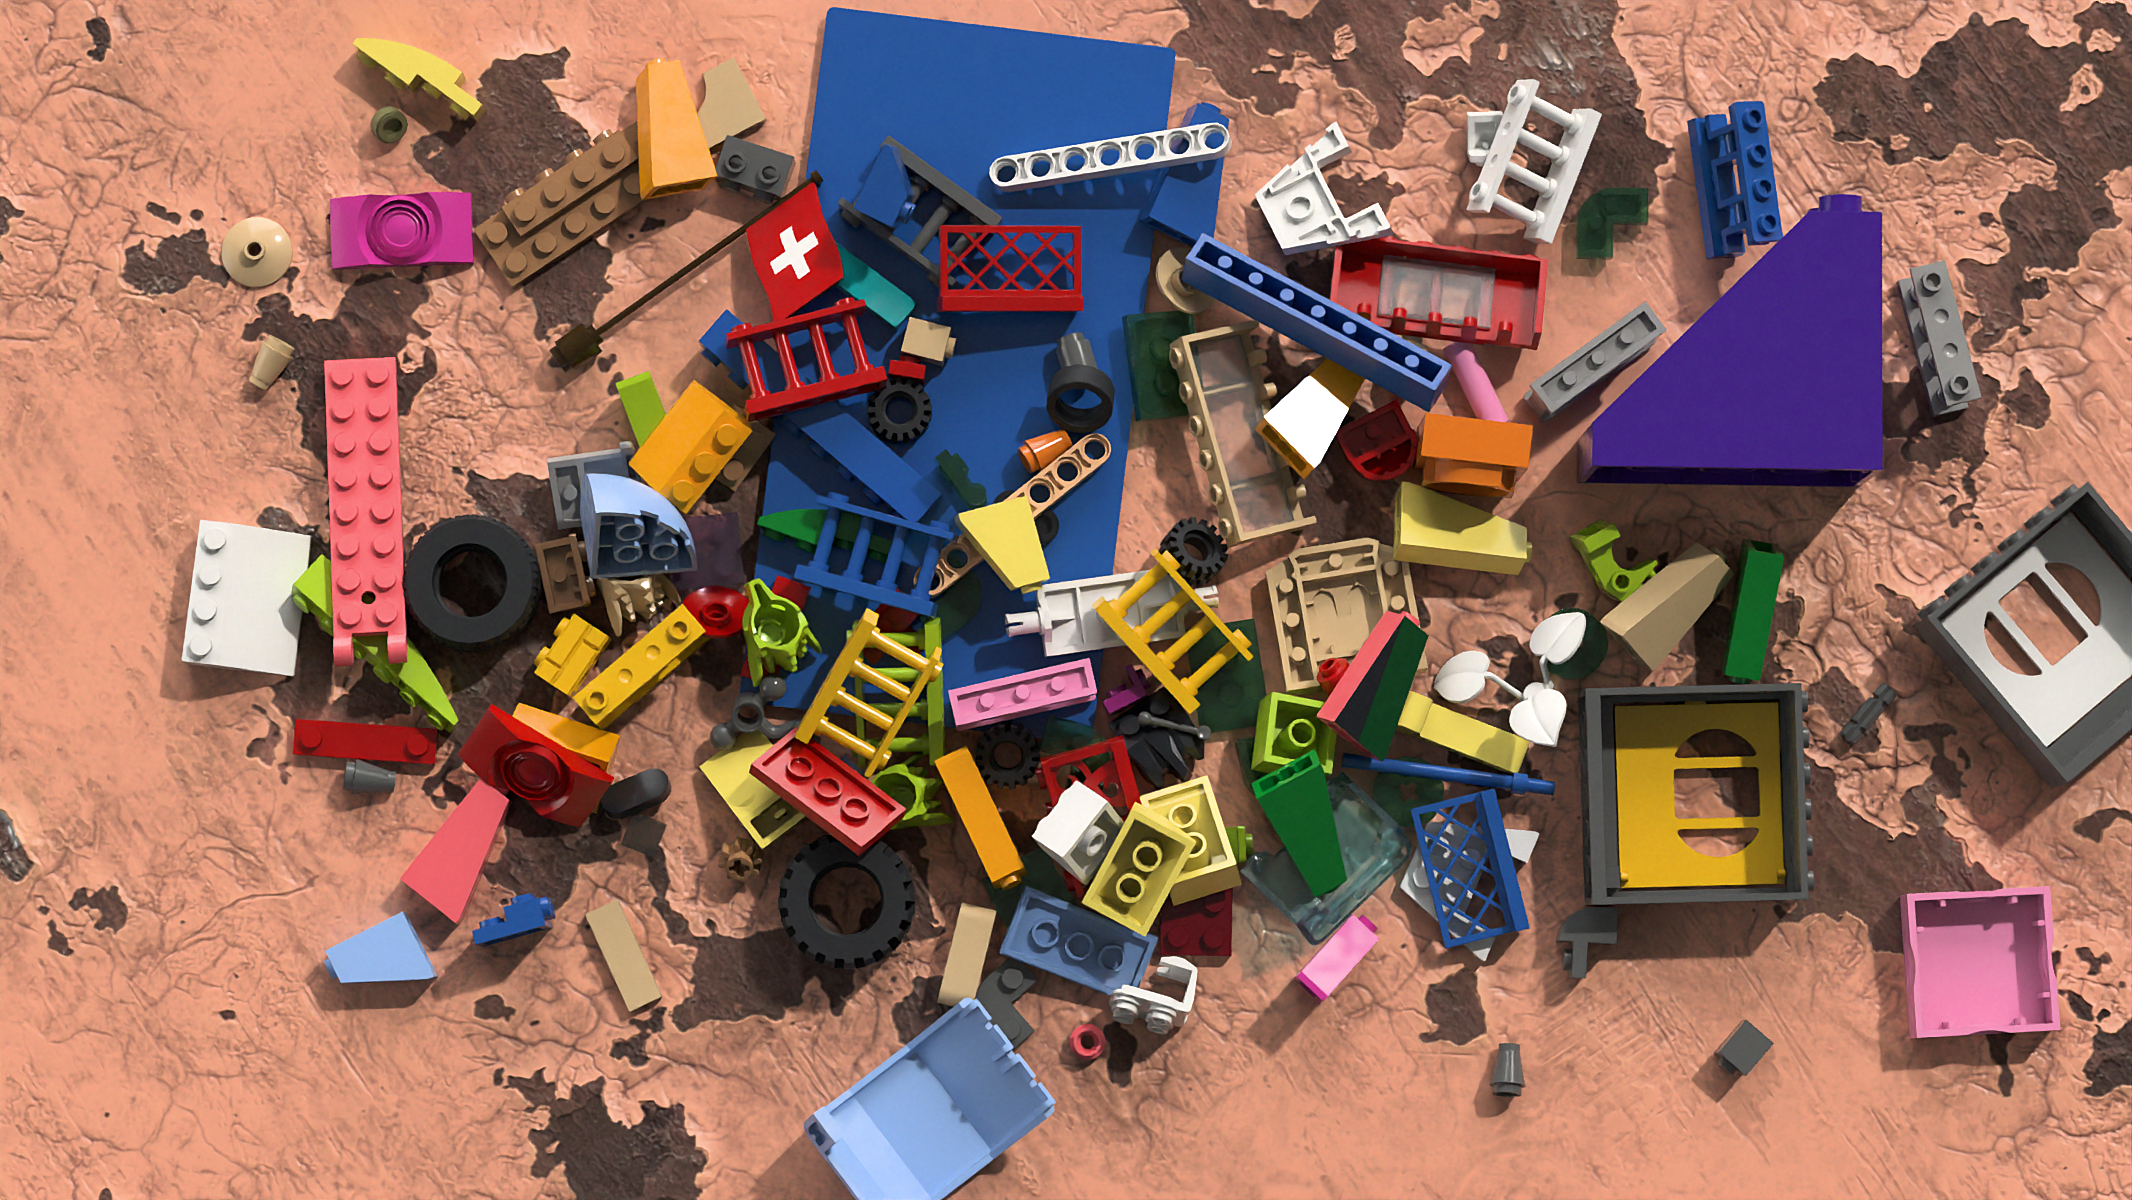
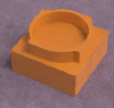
M1425 413L1417 428L1418 447L1413 469L1423 470L1422 486L1436 490V492L1478 497L1512 498L1515 490V481H1519L1529 468L1533 425Z

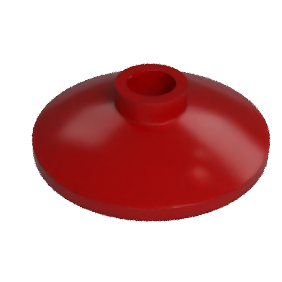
M711 586L692 592L684 599L682 604L705 629L706 632L702 636L708 638H727L743 631L742 619L749 601L736 590Z

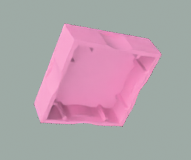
M2050 886L1975 892L1916 893L1900 896L1910 1038L2060 1030L2057 978L2052 965V942L2054 935Z

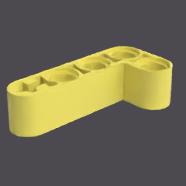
M1409 691L1396 727L1397 731L1509 774L1519 772L1530 743L1529 741L1432 703L1433 701L1430 698Z

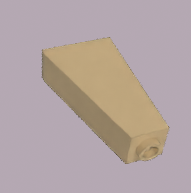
M1696 542L1606 614L1600 623L1632 659L1654 672L1735 574L1727 566L1728 558L1724 553L1714 546L1707 549Z

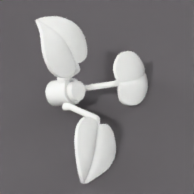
M1580 612L1555 615L1545 619L1535 628L1530 638V649L1536 656H1542L1539 664L1544 682L1529 684L1525 688L1524 693H1521L1492 672H1486L1490 659L1486 654L1479 651L1462 652L1447 661L1436 676L1434 688L1449 702L1466 703L1477 697L1485 686V679H1490L1520 700V703L1512 709L1509 717V723L1513 731L1529 742L1556 747L1559 730L1565 718L1567 704L1564 696L1559 691L1552 689L1554 684L1550 680L1547 662L1549 660L1556 665L1563 664L1574 655L1580 646L1585 632L1586 617Z

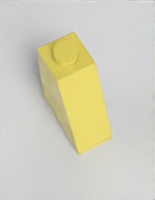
M1027 496L959 513L954 517L957 527L1010 591L1021 589L1023 595L1043 589L1041 583L1050 579Z

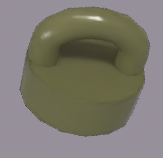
M388 106L375 113L370 126L372 133L380 141L394 143L404 136L408 123L407 118L402 112L393 106Z

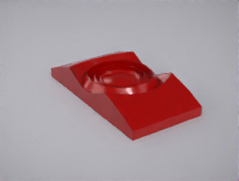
M493 704L489 706L458 753L467 766L489 786L513 791L518 796L523 797L542 817L580 828L615 778Z

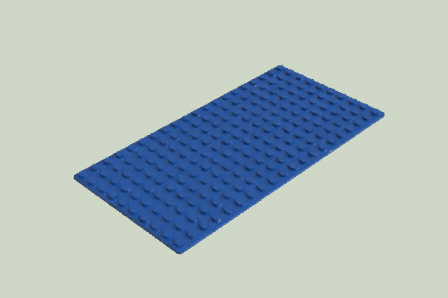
M831 7L827 11L805 181L811 178L810 173L814 170L823 179V182L817 185L823 216L835 242L918 303L897 332L867 309H865L864 315L856 317L869 364H873L874 368L884 366L887 379H889L890 361H899V356H902L901 348L910 317L951 327V337L956 338L952 359L945 358L943 367L920 361V365H926L925 382L920 385L930 398L932 418L926 432L924 431L917 440L913 439L907 444H904V442L894 444L889 440L885 441L878 433H875L869 421L867 410L870 395H873L875 391L835 402L942 493V499L920 524L929 526L931 520L952 526L950 532L960 536L962 532L954 520L956 515L993 505L995 498L1000 493L1007 490L1017 491L1039 473L1038 471L1029 473L1025 469L1018 456L1017 449L1023 446V441L1061 429L1049 417L1046 409L1049 381L1057 371L1061 370L1056 354V349L1058 348L1056 341L1063 336L1083 332L1085 339L1090 341L1098 369L1103 371L1112 380L1114 385L1113 411L1107 424L1096 431L1078 433L1064 430L1070 437L1072 446L1091 433L1101 434L1110 442L1111 452L1107 462L1049 508L1056 514L1059 520V531L1051 542L1041 544L1050 579L1041 584L1113 575L1154 229L1138 220L1161 168L1014 192L998 190L990 178L989 171L992 163L1004 156L1167 130L1176 53L1172 48ZM889 135L1003 218L1002 226H1081V296H1084V311L938 312L939 288L925 278L928 273L861 224L855 228L847 223L840 216L843 211L839 209L838 201L843 197L851 204L855 202L881 152L880 145ZM1143 144L1138 147L1135 156L1140 160H1147L1153 156L1155 148L1150 144ZM1107 150L1101 157V163L1106 166L1114 165L1118 162L1120 153L1116 150ZM1080 155L1072 156L1068 159L1066 168L1070 171L1080 170L1085 164V158ZM1047 161L1035 163L1032 168V174L1036 177L1045 176L1050 170V163ZM1011 166L1003 167L999 170L997 179L1001 182L1011 181L1016 174L1015 168ZM907 172L910 184H912L913 182L910 179L913 176ZM929 189L928 192L924 191L915 202L916 208L909 223H901L900 227L896 228L892 234L910 246L941 204L939 202L941 196L932 189ZM958 209L956 213L952 212L943 225H969L967 221L970 217ZM872 218L874 221H876V222L879 223L880 225L883 223V222H880V221H878V220ZM939 230L921 253V255L936 266H939ZM948 233V248L950 250L962 235L961 233ZM988 233L979 242L992 257L1006 245L997 234L994 235L992 233ZM1017 233L1004 234L1011 240ZM1023 233L1014 243L1027 257L1041 245L1031 233ZM1052 233L1039 234L1046 240ZM1059 233L1049 243L1063 258L1072 249V233ZM974 247L961 262L976 276L989 261ZM1011 248L997 260L1010 276L1024 263ZM1046 248L1032 260L1045 276L1059 263ZM1072 256L1067 260V262H1068L1071 266H1072ZM958 265L950 273V276L956 279L957 282L954 290H962L972 280ZM993 265L979 278L989 290H997L1007 280ZM1028 265L1014 278L1024 290H1032L1042 280ZM1062 265L1049 280L1059 290H1073V276ZM974 283L968 290L982 289ZM1009 283L1004 290L1017 289L1011 283ZM1045 283L1039 290L1052 289ZM834 286L792 317L834 307L836 301L851 297ZM838 321L822 325L835 373H839L840 377L853 374V370L856 367L843 322ZM808 329L787 334L797 370L811 382H819L818 379L821 377ZM1076 388L1060 394V398L1074 408L1087 409L1101 403V399L1095 393L1086 389ZM901 397L891 400L886 407L888 419L896 424L908 422L914 413L912 403ZM782 415L775 416L773 431L776 435L772 439L762 516L795 509L828 510V507L822 506L815 501L817 495L828 497L829 492L850 497L848 504L887 515L891 512V509L882 501L878 505L870 501L861 492L865 487L855 478L849 482L834 469L838 464L827 455L822 459L807 446L811 440L800 432L795 436L781 424V421L784 419ZM1096 441L1087 443L1084 448L1085 454L1093 460L1102 458L1105 453L1103 445ZM1063 463L1057 468V474L1064 481H1072L1077 477V469L1070 463ZM1035 485L1030 489V497L1037 503H1044L1050 498V492L1043 485ZM876 521L872 535L892 541L896 526ZM760 529L754 579L760 578L771 591L777 575L812 588L802 614L808 622L809 630L822 649V653L818 654L806 644L807 653L801 659L796 656L797 671L795 673L789 670L786 671L782 667L779 675L786 681V693L779 700L768 701L765 705L808 710L847 643V630H853L854 621L861 619L866 608L874 612L881 603L793 578L797 564L808 566L809 560L813 561L814 554L797 548V541L784 537L782 542L769 539L762 535L764 530ZM911 530L895 580V584L898 585L897 588L906 595H910L911 589H914V576L916 571L922 566L930 538L929 535ZM833 540L827 565L830 566L828 573L841 576L843 570L847 571L852 552L834 546L836 540ZM944 540L942 549L949 545L951 542ZM954 550L947 556V562L952 568H962L968 562L966 554L960 550ZM867 551L860 575L864 576L862 582L875 586L877 579L881 580L885 564L868 558L869 552ZM985 559L942 594L931 598V602L939 605L936 618H941L945 727L956 728L948 690L1089 658L1097 689L1095 700L1007 721H1012L1014 725L1018 723L1023 724L1024 729H1030L1033 732V737L1038 739L1089 744L1092 741L1103 649L1045 657L1042 636L1039 632L1008 637L1006 628L1020 625V623L1005 625V614L1036 611L1035 592L1022 595L1021 589L1010 591ZM935 573L929 591L937 589L940 585V579ZM919 615L910 626L918 632L919 628H925L926 618L930 617ZM747 645L745 646L744 662L748 654ZM925 650L921 654L924 658H926ZM887 653L875 665L864 656V664L872 668L911 667ZM847 675L841 686L846 688V693L855 697V676L852 678ZM742 676L740 693L747 691L757 693L759 689L753 686L752 680ZM915 682L899 683L911 689ZM865 683L866 704L903 703L902 700L873 684ZM927 685L924 686L915 702H921V699L927 698ZM830 704L826 713L856 716L855 713L840 705L834 707ZM921 716L906 717L904 720L906 723L928 725V720H922ZM994 724L968 730L984 732L988 727L991 729Z

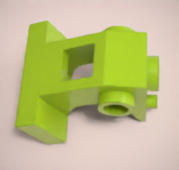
M1598 520L1570 535L1569 538L1575 549L1580 551L1597 586L1615 600L1622 602L1644 585L1642 582L1645 578L1651 579L1657 574L1653 569L1658 563L1656 560L1652 561L1648 558L1627 569L1620 568L1612 555L1613 543L1615 539L1620 537V534L1614 523ZM1619 576V581H1618V583L1616 584V583H1615L1616 578Z

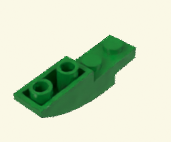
M795 509L776 512L759 517L757 525L760 529L764 530L763 536L778 542H782L784 537L797 541V548L815 554L827 510ZM846 512L841 513L834 540H836L834 546L852 552L862 516ZM872 535L867 550L869 552L868 558L885 564L892 541Z

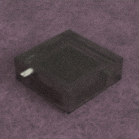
M636 813L632 815L620 845L655 858L667 824Z

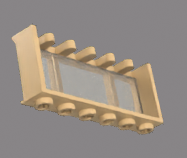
M1256 320L1182 336L1169 344L1170 363L1177 370L1180 381L1179 394L1188 408L1190 415L1189 428L1191 434L1197 439L1200 450L1199 463L1201 468L1206 471L1210 484L1208 489L1209 497L1212 504L1216 505L1219 515V532L1222 538L1226 540L1228 548L1293 531L1304 530L1317 523L1315 516L1303 518L1299 500L1306 497L1305 486L1303 484H1293L1289 470L1290 465L1255 430L1264 416L1272 410L1269 399L1277 394V389L1273 382L1264 384L1259 366L1267 361V355L1263 348L1254 350L1249 333L1260 326Z

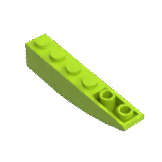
M321 554L293 583L291 594L294 596L292 598L293 602L305 613L311 611L320 619L319 624L334 637L331 561ZM367 593L362 597V602L365 604H372L375 601ZM388 635L353 637L354 656L359 660L365 658L374 666L373 672L378 678L387 684L391 681L401 690L399 692L401 697L409 705L421 707L428 714L426 716L428 721L437 729L442 731L445 728L450 734L456 729L459 720L443 688L423 656L408 637V663L389 664Z

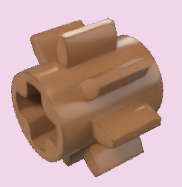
M736 836V840L731 845L723 843L718 867L726 868L728 879L733 878L746 882V879L751 874L759 875L760 863H762L764 852L761 850L756 851L754 839L748 840Z

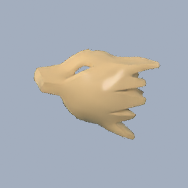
M663 573L596 578L616 636H620L622 633V616L631 622H635L636 611L648 620L652 615L656 614L655 605L659 608L662 606L661 598L664 595L677 604L681 602L675 585Z

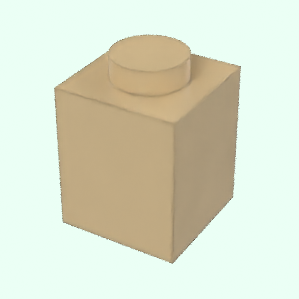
M910 317L901 348V355L918 358L920 361L943 367L945 358L952 359L956 338L951 337V327Z

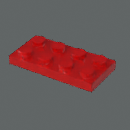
M795 727L751 763L749 773L860 856L904 818L906 808L814 739L810 738L808 744L795 738L798 728Z

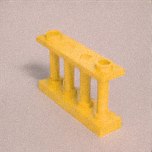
M1154 548L1150 553L1158 563L1119 599L1115 600L1113 598L1108 603L1101 596L1092 604V607L1187 712L1191 714L1200 706V703L1195 698L1199 693L1197 689L1238 652L1250 661L1254 656L1247 649L1252 643L1239 629L1234 633L1228 629L1176 570L1181 565L1167 550L1161 555ZM1169 573L1182 589L1143 625L1139 626L1137 624L1132 629L1123 619L1128 615L1126 611ZM1192 599L1206 615L1164 653L1160 651L1156 655L1147 645L1152 641L1150 637ZM1216 625L1230 641L1188 679L1184 677L1179 681L1171 672L1175 667L1173 663Z
M682 604L572 698L595 725L605 730L711 640V638L702 636L706 632L705 629Z
M866 608L798 725L795 738L808 744L813 734L817 736L823 734L868 759L864 775L871 778L876 768L881 771L884 769L892 754L891 751L887 750L927 681L929 680L934 683L944 664L939 662L942 649L937 646L929 659H926L879 633L881 629L876 627L879 614ZM873 645L920 671L912 688L910 689L862 663L863 658L859 657V654L863 647L871 648ZM847 675L852 678L856 675L902 700L903 703L895 717L892 718L846 693V688L841 685ZM830 704L834 707L840 705L886 730L878 746L874 747L829 722V717L824 714Z

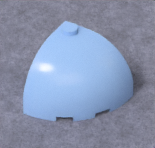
M584 474L581 486L580 517L591 579L698 571L696 551L688 526L678 510L664 496L651 487L630 478L610 474Z

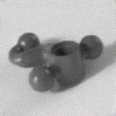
M769 673L762 677L757 693L747 691L736 696L733 701L732 719L728 723H719L710 732V741L715 748L729 750L734 747L738 740L737 733L739 731L749 733L758 730L770 739L779 740L795 727H798L802 719L791 720L777 726L764 717V705L768 701L779 700L786 693L787 685L782 676L776 673ZM745 706L755 708L758 713L753 717L747 718L742 716L739 710ZM813 734L811 738L820 744L821 736Z

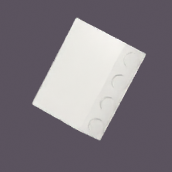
M200 520L182 662L188 665L294 677L303 611L293 602L292 598L294 596L291 594L293 583L309 567L312 536L241 524Z

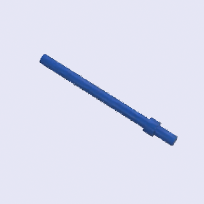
M1343 753L1341 767L1508 789L1511 794L1525 795L1526 792L1553 796L1555 791V781L1528 778V775L1523 773H1512L1511 776L1386 758L1382 762L1363 755Z

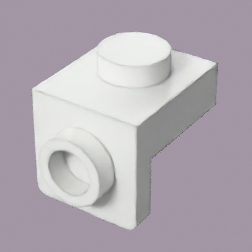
M1502 111L1467 112V155L1469 161L1477 166H1484L1503 117Z

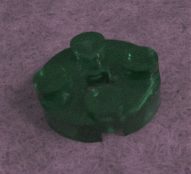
M1579 608L1562 609L1550 616L1580 612L1586 617L1585 632L1581 641L1582 646L1578 647L1575 654L1563 664L1556 665L1549 660L1547 662L1550 674L1566 680H1577L1590 675L1600 666L1608 650V637L1604 626L1590 613Z
M1403 756L1399 759H1396L1401 761L1430 764L1427 761L1416 757ZM1378 772L1373 783V799L1377 812L1385 821L1396 827L1414 828L1410 809L1443 801L1444 784L1441 780ZM1412 783L1416 786L1414 792L1418 797L1415 801L1409 798L1404 802L1400 799L1402 792L1399 790L1401 784L1408 786ZM1431 811L1419 814L1421 824L1429 822L1437 813Z

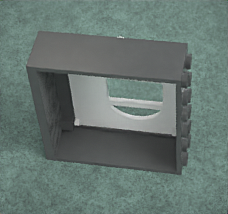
M2089 482L2079 488L2074 483L2050 501L2054 506L2052 509L2046 506L2023 524L2027 529L2025 532L2020 528L2014 534L2009 535L1997 546L2001 551L1999 554L1993 551L1970 568L1974 575L1970 577L1967 573L1953 582L1943 591L1947 597L1943 599L1939 596L1917 613L1920 620L1913 625L2051 789L2070 782L2132 729V677L2129 678L2132 675V583L2074 515L2068 512L2071 510L2131 581L2132 533ZM2056 523L2046 533H2044L2040 538H2038L2034 543H2032L2027 549H2025L2021 554H2019L2015 559H2013L2008 565H2006L2002 570H2000L1996 575H1994L1989 581H1987L1983 586H1981L1977 591H1975L1970 597H1968L1964 602H1962L1958 607H1956L1951 613H1949L1945 618L1939 621L1943 616H1945L1949 611H1951L1955 606H1957L1962 600H1964L1968 595H1970L1974 590H1976L1981 584H1983L1987 579H1989L1993 574H1995L2000 568H2002L2006 563H2008L2012 558H2014L2019 552H2021L2025 547H2027L2031 542H2033L2038 536H2040L2050 526ZM2046 563H2061L2072 566L2089 578L2100 600L2101 613L2098 626H2095L2049 573L2045 568ZM2030 573H2034L2086 634V638L2053 666L2050 665L1998 603L2004 595ZM1987 612L1994 616L2039 669L2040 675L2027 676L2014 673L2002 666L1994 658L1987 646L1984 633Z

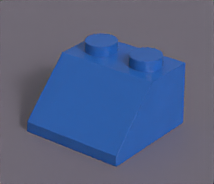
M884 143L854 209L891 227L899 228L901 223H909L916 205L912 203L915 195L897 147Z

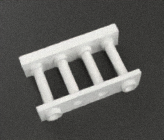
M1535 79L1517 80L1508 93L1507 107L1479 179L1470 190V202L1466 210L1472 213H1489L1491 207L1526 224L1527 229L1523 237L1524 239L1534 244H1552L1602 114L1591 108L1573 109L1572 113L1569 114L1535 96L1539 81ZM1529 109L1564 127V134L1559 146L1522 128ZM1516 142L1551 159L1552 165L1545 179L1509 161ZM1504 174L1538 191L1539 198L1533 211L1497 194Z

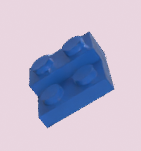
M531 893L510 898L511 905L503 907L507 921L504 922V918L495 917L479 922L480 929L472 931L475 945L485 947L552 928L550 920L555 919L556 916L551 898H547V896L535 898V895H531Z

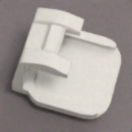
M1177 956L1161 957L1159 965L1165 967H1158L1156 975L1186 983L1187 988L1183 1002H1178L1171 997L1137 987L1122 985L1121 989H1114L1111 994L1109 1006L1111 1007V1012H1113L1112 1018L1123 1024H1133L1134 1019L1138 1017L1145 1019L1148 1023L1147 1029L1157 1034H1167L1168 1029H1172L1173 1025L1183 1027L1186 1024L1194 1000L1197 968L1187 960Z

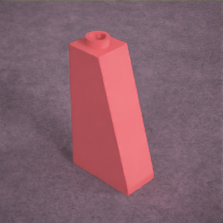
M481 778L400 878L456 924H460L465 918L512 804V801L506 797L510 790L489 786Z

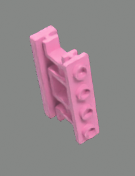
M1087 658L948 690L956 728L958 731H964L1093 701L1096 698L1097 689L1090 659Z

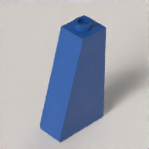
M1202 102L1187 109L1179 128L1219 123L1228 130L1229 118L1221 115V110L1218 107ZM1212 133L1206 138L1205 145L1210 149L1219 148L1224 142V136L1220 133ZM1184 138L1176 139L1172 143L1170 151L1174 154L1185 153L1189 148V141ZM1224 157L1161 168L1138 221L1191 248L1196 244L1202 233L1214 238Z

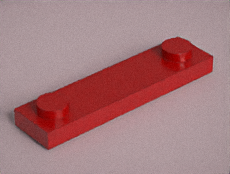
M295 719L293 755L436 765L439 729Z

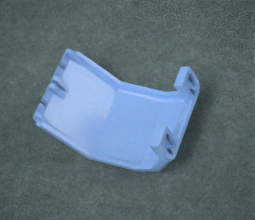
M965 998L902 1049L830 1104L820 1108L804 1122V1130L808 1138L855 1200H941L1054 1113L1053 1104L1056 1101L1041 1082L1038 1084L1033 1079L1036 1077L1034 1072L1019 1053L1015 1055L1011 1049L1014 1046L997 1024L993 1026L989 1022L992 1017L977 998L975 1000Z

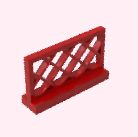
M939 226L938 312L1084 311V296H1081V226ZM948 233H961L971 243L958 258L948 248ZM969 233L982 234L975 240ZM988 233H996L1006 243L994 257L979 244ZM1004 233L1017 234L1010 240ZM1023 233H1031L1041 243L1029 257L1014 244ZM1039 233L1052 234L1045 240ZM1059 233H1072V249L1063 258L1049 243ZM974 247L989 261L976 276L961 262ZM1009 248L1024 261L1011 276L997 262ZM1044 248L1059 261L1046 276L1032 262ZM948 256L954 261L949 267ZM1071 256H1072V266L1067 262V260H1068ZM958 265L972 280L962 290H948V274ZM992 265L1007 279L997 290H989L979 280ZM1027 265L1042 279L1032 290H1024L1014 280ZM1062 265L1073 276V290H1059L1049 280ZM976 283L982 290L968 289ZM1009 283H1011L1017 290L1004 289ZM1046 283L1052 290L1039 289Z

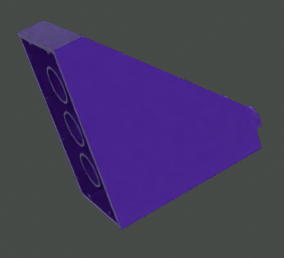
M1833 194L1819 197L1818 208L1809 209L1808 213L1592 422L1577 441V483L1860 487L1882 471V212L1862 211V197L1858 195Z

